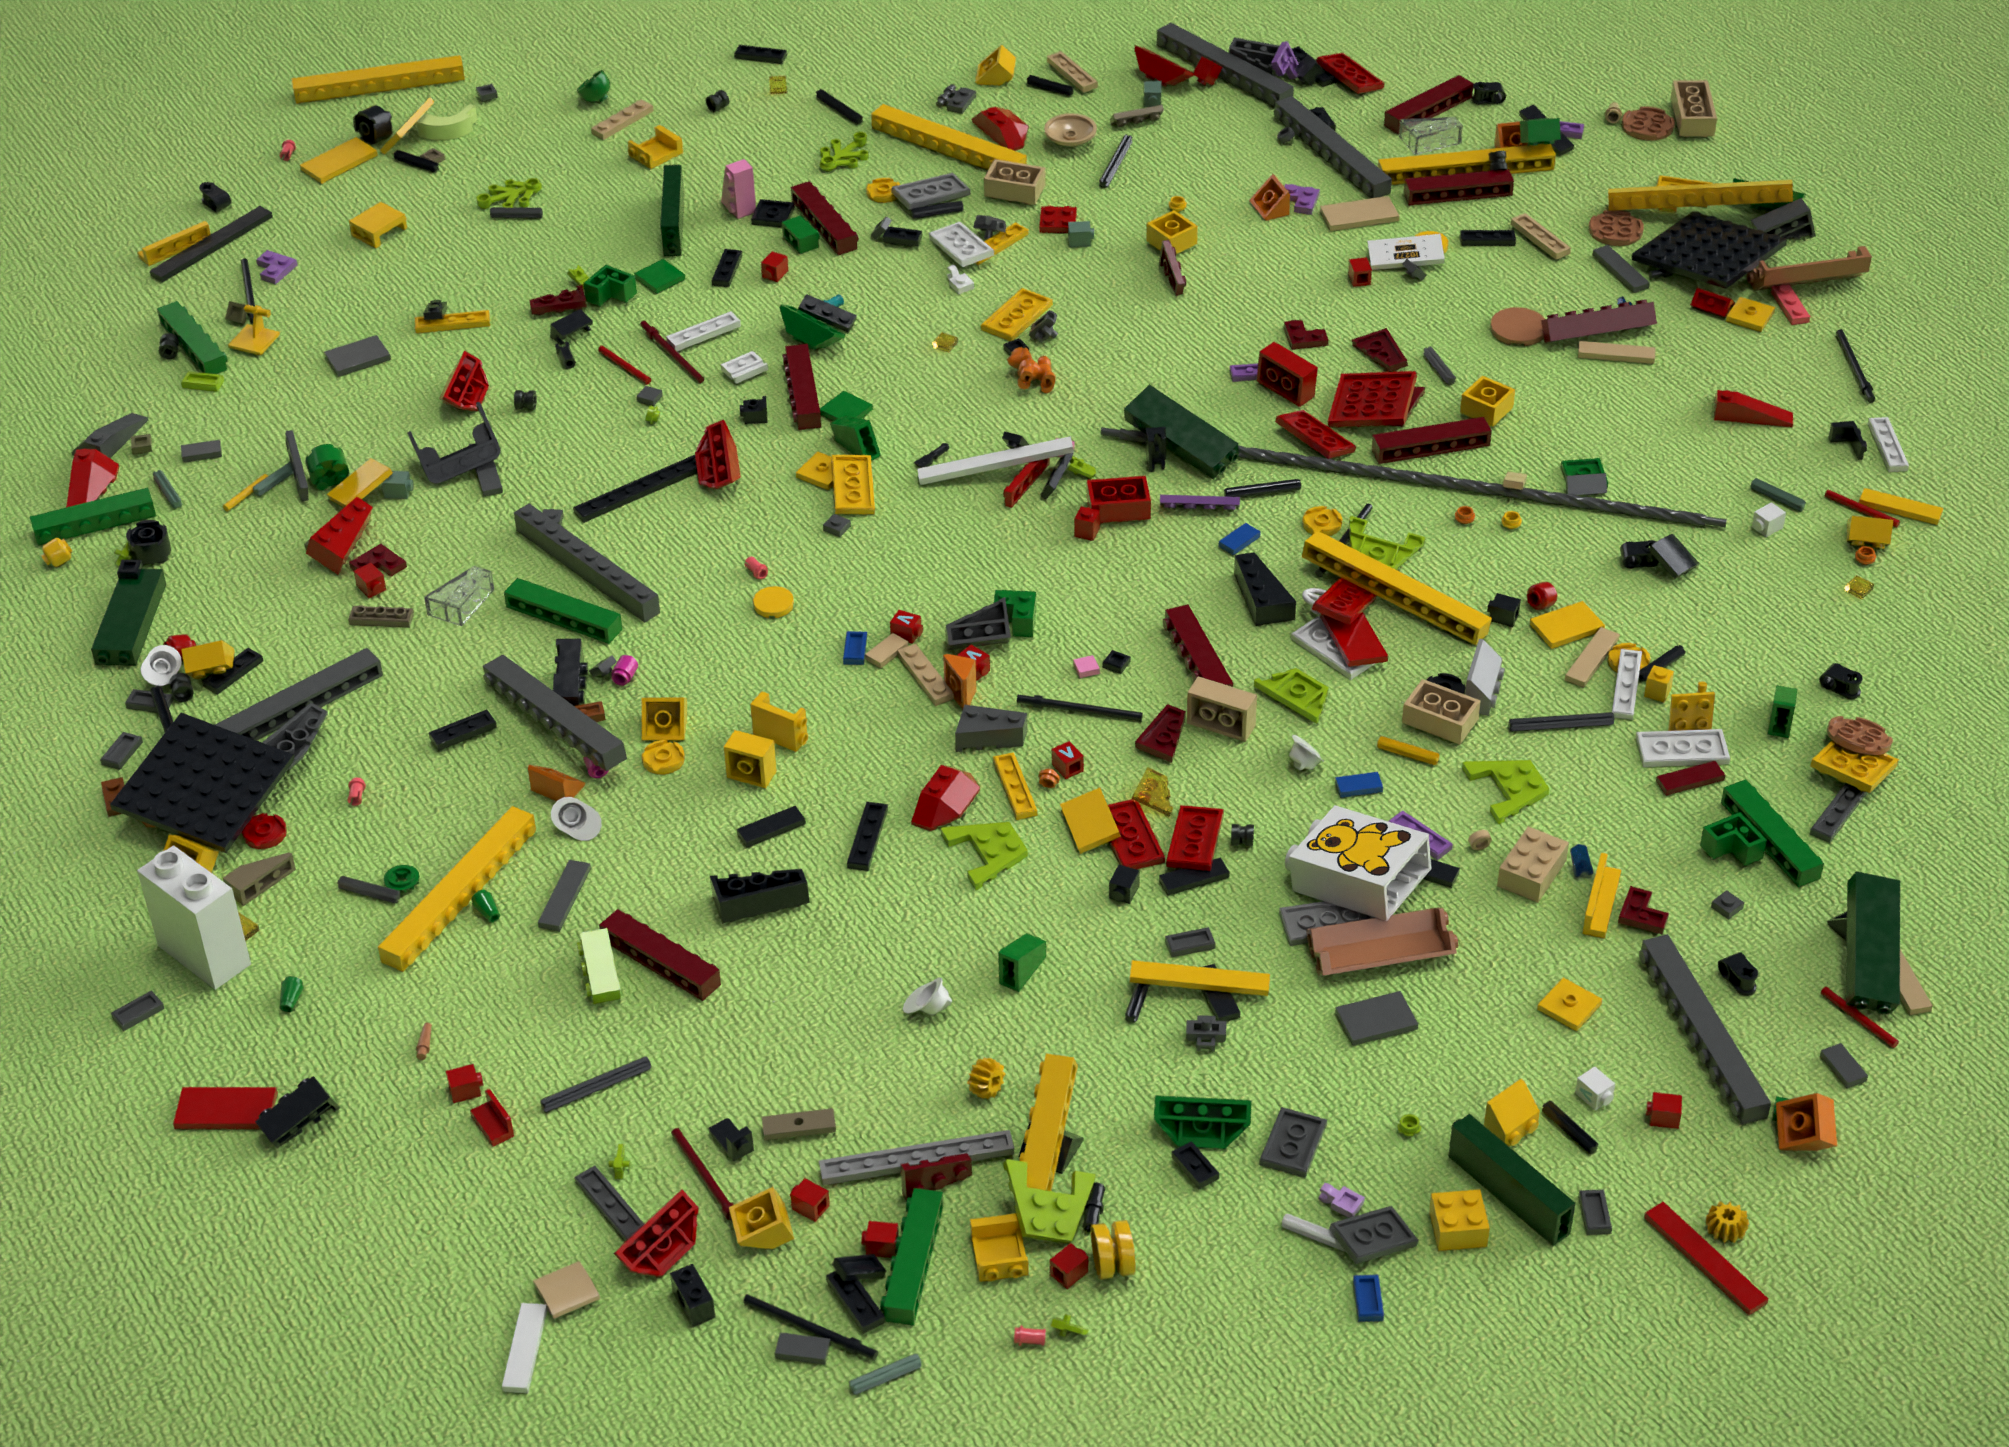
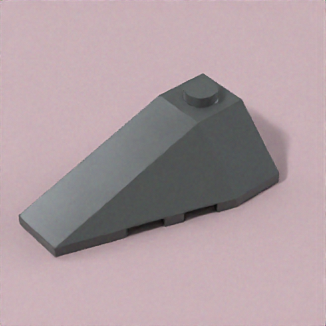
M130 413L95 430L71 453L74 456L76 449H96L111 458L148 421V417Z
M310 703L262 743L294 754L295 760L288 768L290 770L305 756L327 717L328 711Z

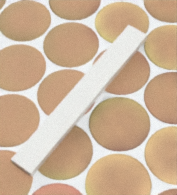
M1071 436L919 468L920 485L1070 454L1074 452Z

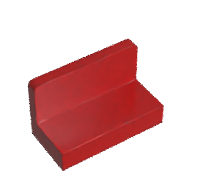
M1697 288L1690 305L1691 307L1726 318L1730 307H1733L1735 302L1730 298Z
M489 1088L485 1090L487 1102L471 1109L470 1113L475 1123L492 1147L514 1137L510 1116Z

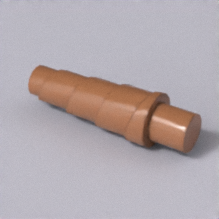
M430 1023L424 1024L416 1047L417 1058L420 1060H424L430 1051L432 1031Z

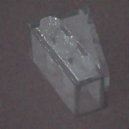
M1456 117L1400 120L1399 138L1414 155L1462 143L1463 125Z
M473 566L424 596L427 615L463 626L494 591L492 571Z

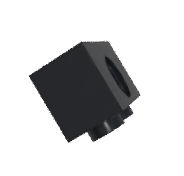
M690 1264L671 1272L672 1292L692 1328L714 1319L713 1298L695 1266Z

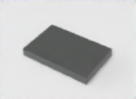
M377 335L324 352L325 358L338 377L391 360L390 353Z
M1401 991L1335 1008V1013L1352 1046L1418 1029V1022Z
M1281 1107L1261 1155L1259 1165L1306 1178L1326 1129L1327 1119Z
M1392 1206L1333 1222L1329 1227L1331 1233L1355 1264L1415 1247L1419 1241Z

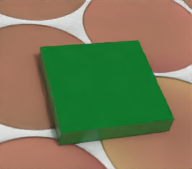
M661 259L634 273L635 279L656 294L686 280L685 274L665 259Z
M843 390L820 408V414L832 421L843 416L862 419L873 410V404Z
M1600 458L1561 461L1564 478L1571 475L1605 473Z

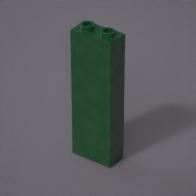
M664 165L660 226L663 255L682 256L684 214L682 165Z
M1150 384L1124 408L1125 421L1145 434L1146 428L1166 427V448L1212 479L1221 475L1231 462L1236 461L1239 456V448L1236 441Z
M142 569L138 579H118L91 648L95 665L136 666L166 587L163 569Z
M1858 871L1847 881L1846 1005L1854 1006L1856 1009H1870L1880 1014H1891L1900 1005V880Z
M1471 1114L1462 1119H1457L1453 1123L1448 1157L1552 1246H1555L1571 1234L1576 1204L1572 1199Z

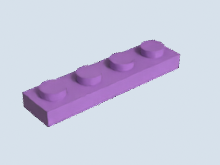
M1160 495V504H1164V508H1176V505H1184L1185 509H1196V505L1204 506V509H1216V506H1224V510H1235L1236 507L1240 506V497Z

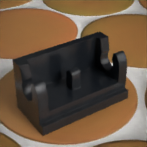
M579 309L551 323L550 337L562 345L564 344L563 339L566 336L582 328L590 331L591 328L589 326L593 325V321Z
M1166 427L1146 428V460L1149 472H1154L1155 464H1160L1161 469H1165Z

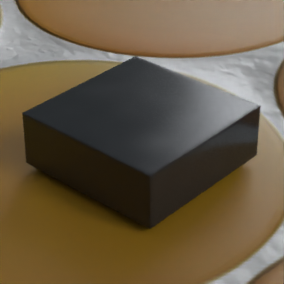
M1020 338L1003 344L1004 350L1010 356L1012 351L1019 347L1029 350V347Z
M121 560L117 571L118 578L138 579L143 567L142 560Z
M1112 650L1103 661L1102 668L1122 674L1131 662V656Z

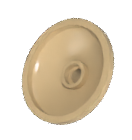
M1074 113L1057 115L1048 120L1044 128L1047 138L1062 146L1085 144L1094 138L1097 132L1096 124L1091 118Z

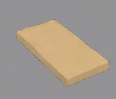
M1389 196L1320 206V212L1330 231L1399 221V214Z

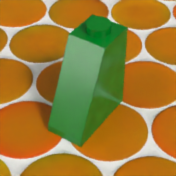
M843 416L830 423L835 441L851 454L871 455V461L881 456L870 420Z
M1776 685L1767 735L1789 738L1798 689Z
M1026 933L1002 948L998 952L999 984L1020 992L1046 958V941Z

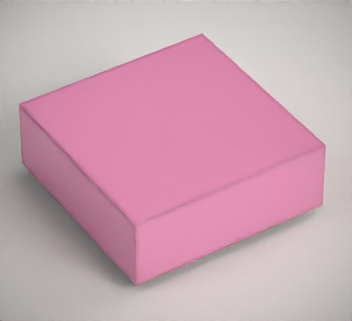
M1093 655L1073 659V665L1079 678L1100 674V668Z

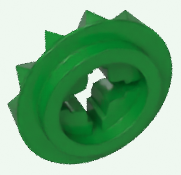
M410 865L392 867L384 875V885L387 888L406 893L407 889L414 890L415 885L419 884V872Z

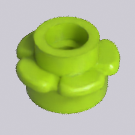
M650 406L647 411L645 421L650 422V424H653V421L658 422L661 411H658L657 406Z
M1412 1114L1402 1116L1397 1125L1398 1131L1408 1137L1419 1134L1421 1131L1418 1117Z

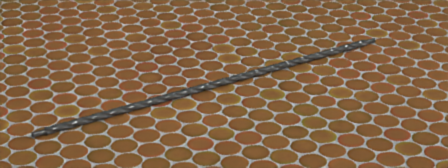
M1101 428V435L1119 437V440L1146 443V434L1142 431L1126 430L1123 428L1120 430ZM1238 445V457L1260 459L1267 462L1321 468L1328 471L1381 477L1389 480L1442 486L1456 490L1503 495L1511 498L1552 504H1565L1578 508L1597 509L1605 512L1646 518H1659L1666 521L1691 523L1700 526L1707 524L1726 527L1727 519L1708 517L1707 515L1694 512L1674 511L1667 508L1642 506L1619 501L1612 502L1606 499L1580 497L1572 494L1523 488L1522 490L1505 488L1503 484L1457 479L1450 476L1396 470L1389 467L1335 461L1314 456L1306 457L1300 454L1246 448Z

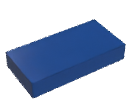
M1245 523L1221 539L1219 547L1234 556L1260 538L1261 531Z
M846 632L843 656L844 665H864L868 638L867 632Z
M1378 772L1335 777V784L1340 798L1383 792V785Z
M1353 1276L1358 1322L1384 1321L1379 1276Z

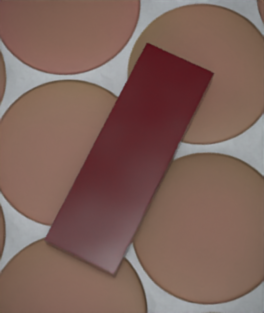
M1716 761L1659 775L1656 777V782L1667 796L1724 781L1725 773Z

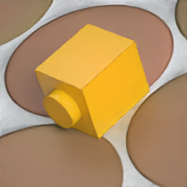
M1654 665L1647 677L1644 697L1665 703L1671 691L1674 671Z

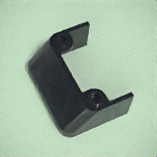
M480 402L476 403V407L483 423L473 429L472 435L475 444L442 458H439L437 451L431 447L419 450L411 431L407 432L430 482L439 484L499 457L501 452L500 446Z

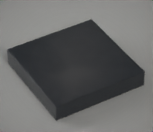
M760 199L751 218V224L782 228V222L791 218L795 205L793 202Z

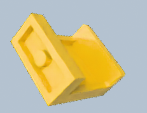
M661 125L654 127V137L639 145L632 140L628 141L629 156L649 169H653L683 153L682 138Z
M383 202L377 203L349 220L351 236L374 248L381 246L380 236L397 226L403 230L407 229L405 214Z
M763 691L751 702L753 735L774 740L775 744L795 752L802 745L806 744L808 733L806 711L804 708L801 707L793 714L770 705L769 694Z
M1016 1213L970 1219L971 1240L979 1282L1019 1278L1029 1275L1028 1257L1025 1254Z

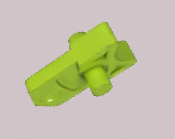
M577 265L576 269H569L567 272L568 276L578 285H583L589 279L579 265Z
M1072 456L1071 464L1068 467L1069 471L1076 475L1079 473L1088 478L1095 476V467L1084 463L1083 459Z
M128 541L125 543L122 551L116 549L114 554L118 555L115 563L117 566H120L121 560L132 559V556L128 554Z
M618 1144L617 1155L614 1161H609L608 1166L614 1169L615 1179H623L624 1167L630 1168V1161H624V1144Z
M1065 1314L1064 1319L1052 1318L1050 1326L1060 1329L1059 1335L1062 1337H1066L1067 1330L1083 1335L1088 1334L1087 1328L1070 1323L1071 1315Z

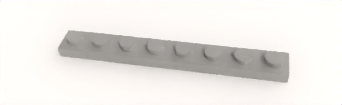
M1010 1130L819 1160V1168L823 1185L901 1173L900 1164L909 1163L910 1166L919 1165V1161L927 1159L930 1163L938 1162L940 1158L968 1153L972 1161L1014 1155V1145Z

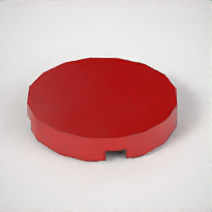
M262 813L252 817L242 831V836L245 843L251 848L268 849L284 840L287 827L284 819L279 815L273 814V816H268L267 813Z

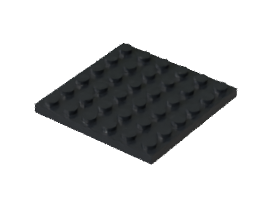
M1695 211L1632 253V261L1727 289L1759 265V261L1767 260L1785 247L1787 239L1777 234L1765 233L1763 230L1748 228L1746 225L1734 224L1731 221L1720 220L1715 216H1707Z
M180 713L110 803L111 810L227 853L295 760L294 754Z

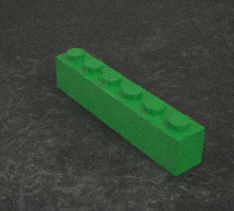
M178 301L157 308L160 324L168 333L178 337L179 346L202 373L219 374L227 370L226 362H228L225 352H221L217 343L212 342L210 335L204 332L200 324L196 323L193 315L190 316L185 306L182 307Z
M147 487L29 517L37 545L40 546L54 538L68 539L156 517V512L149 488Z
M517 578L504 591L506 608L608 644L623 630L621 614Z
M1744 779L1724 787L1721 804L1732 815L1740 812L1767 840L1765 852L1798 888L1821 879L1824 866L1822 859L1796 834V831L1783 820L1782 816L1770 806V803L1757 792L1754 786Z
M914 1188L912 1198H907V1217H903L901 1221V1231L903 1233L902 1236L897 1237V1256H892L891 1271L893 1272L891 1276H887L885 1285L887 1295L882 1296L880 1310L884 1311L885 1322L915 1325L944 1208L943 1192Z

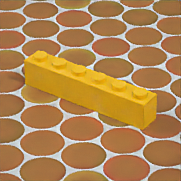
M1046 1054L1045 1060L1040 1063L1039 1075L1041 1079L1040 1083L1036 1084L1034 1090L1036 1102L1035 1106L1031 1107L1029 1113L1031 1125L1030 1129L1026 1130L1024 1136L1026 1148L1025 1152L1021 1153L1019 1161L1027 1162L1028 1188L1052 1191L1078 1069L1074 1057Z

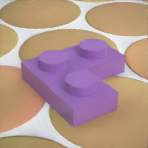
M1288 41L1282 42L1271 62L1272 68L1277 76H1284L1287 73L1290 80L1296 79L1298 73L1294 69L1297 67L1298 61Z
M1285 184L1284 187L1290 193V201L1296 202L1294 212L1312 215L1320 195V189Z
M268 250L256 259L258 266L266 268L260 273L261 280L277 284L297 266L296 259Z

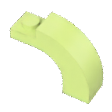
M469 104L458 114L449 117H437L427 113L417 121L419 136L430 140H451L473 131L472 124L477 121L476 107Z

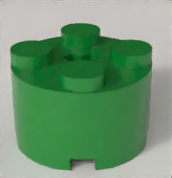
M332 444L319 445L311 450L312 453L309 456H306L305 463L310 480L318 490H325L329 486L338 485L349 476L346 458L340 447L336 448Z

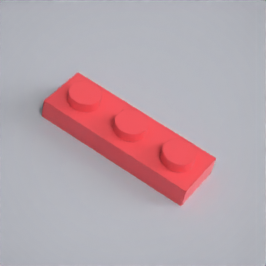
M1790 284L1772 287L1771 294L1791 325L1810 322V315Z

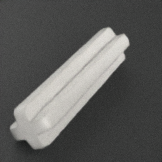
M1285 1214L1282 1219L1283 1228L1346 1252L1329 1229L1290 1214Z

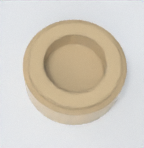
M1479 830L1470 835L1468 842L1472 849L1482 850L1490 845L1492 838L1487 830Z

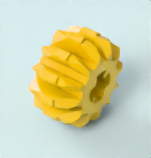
M984 1057L983 1059H978L976 1065H972L971 1073H968L970 1075L967 1084L970 1085L969 1091L983 1099L995 1098L997 1091H1001V1085L1004 1083L1003 1078L1006 1074L1003 1072L1004 1066L992 1058Z
M1721 1201L1717 1206L1712 1205L1708 1215H1706L1705 1222L1708 1233L1713 1234L1714 1240L1721 1238L1724 1244L1727 1240L1735 1244L1737 1239H1743L1749 1227L1747 1211H1742L1740 1205L1732 1206L1730 1201L1727 1205Z

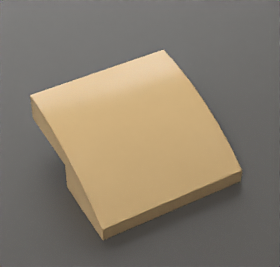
M580 1261L533 1280L535 1289L543 1298L548 1312L554 1319L600 1299L596 1287Z

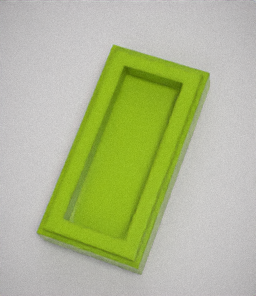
M188 371L181 382V386L186 389L218 392L224 382V376Z

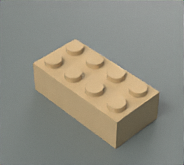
M1673 80L1671 102L1679 136H1714L1717 116L1708 80Z

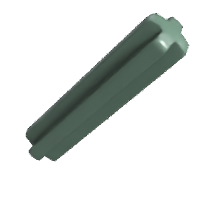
M288 462L253 486L254 494L261 496L292 475L291 463Z
M154 471L152 474L154 476L153 479L172 508L181 507V499L163 471Z
M1758 478L1751 482V489L1798 511H1802L1805 507V500Z
M912 1354L850 1380L849 1387L854 1395L920 1368L922 1366L921 1359L918 1354Z

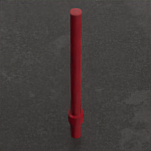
M646 321L640 323V326L646 331V335L650 339L655 340L698 383L704 382V377L659 334V331L654 326H650Z
M679 1128L673 1129L671 1132L672 1136L722 1207L721 1212L725 1218L732 1222L729 1207L733 1206L734 1203L729 1202Z

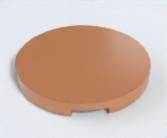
M1643 106L1638 110H1628L1622 117L1623 130L1628 135L1637 139L1648 141L1660 140L1670 136L1674 131V118L1665 114L1664 110L1656 107Z
M1604 210L1602 214L1594 215L1590 219L1589 233L1595 240L1603 244L1626 246L1641 239L1644 224L1641 219L1631 216L1630 212L1624 210Z
M1521 307L1506 308L1497 312L1492 317L1491 333L1496 339L1508 345L1511 343L1524 344V346L1533 345L1544 338L1541 320H1545V318L1531 309Z
M1837 716L1828 723L1826 730L1828 736L1838 745L1851 751L1867 755H1881L1887 753L1891 748L1892 737L1885 733V728L1870 720L1856 717L1855 720L1843 719V716Z

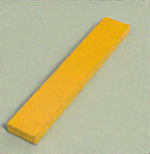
M1132 960L1130 983L1268 996L1270 974L1135 960Z

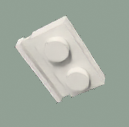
M754 351L721 364V371L731 380L733 379L736 384L768 370L767 363H763V360Z

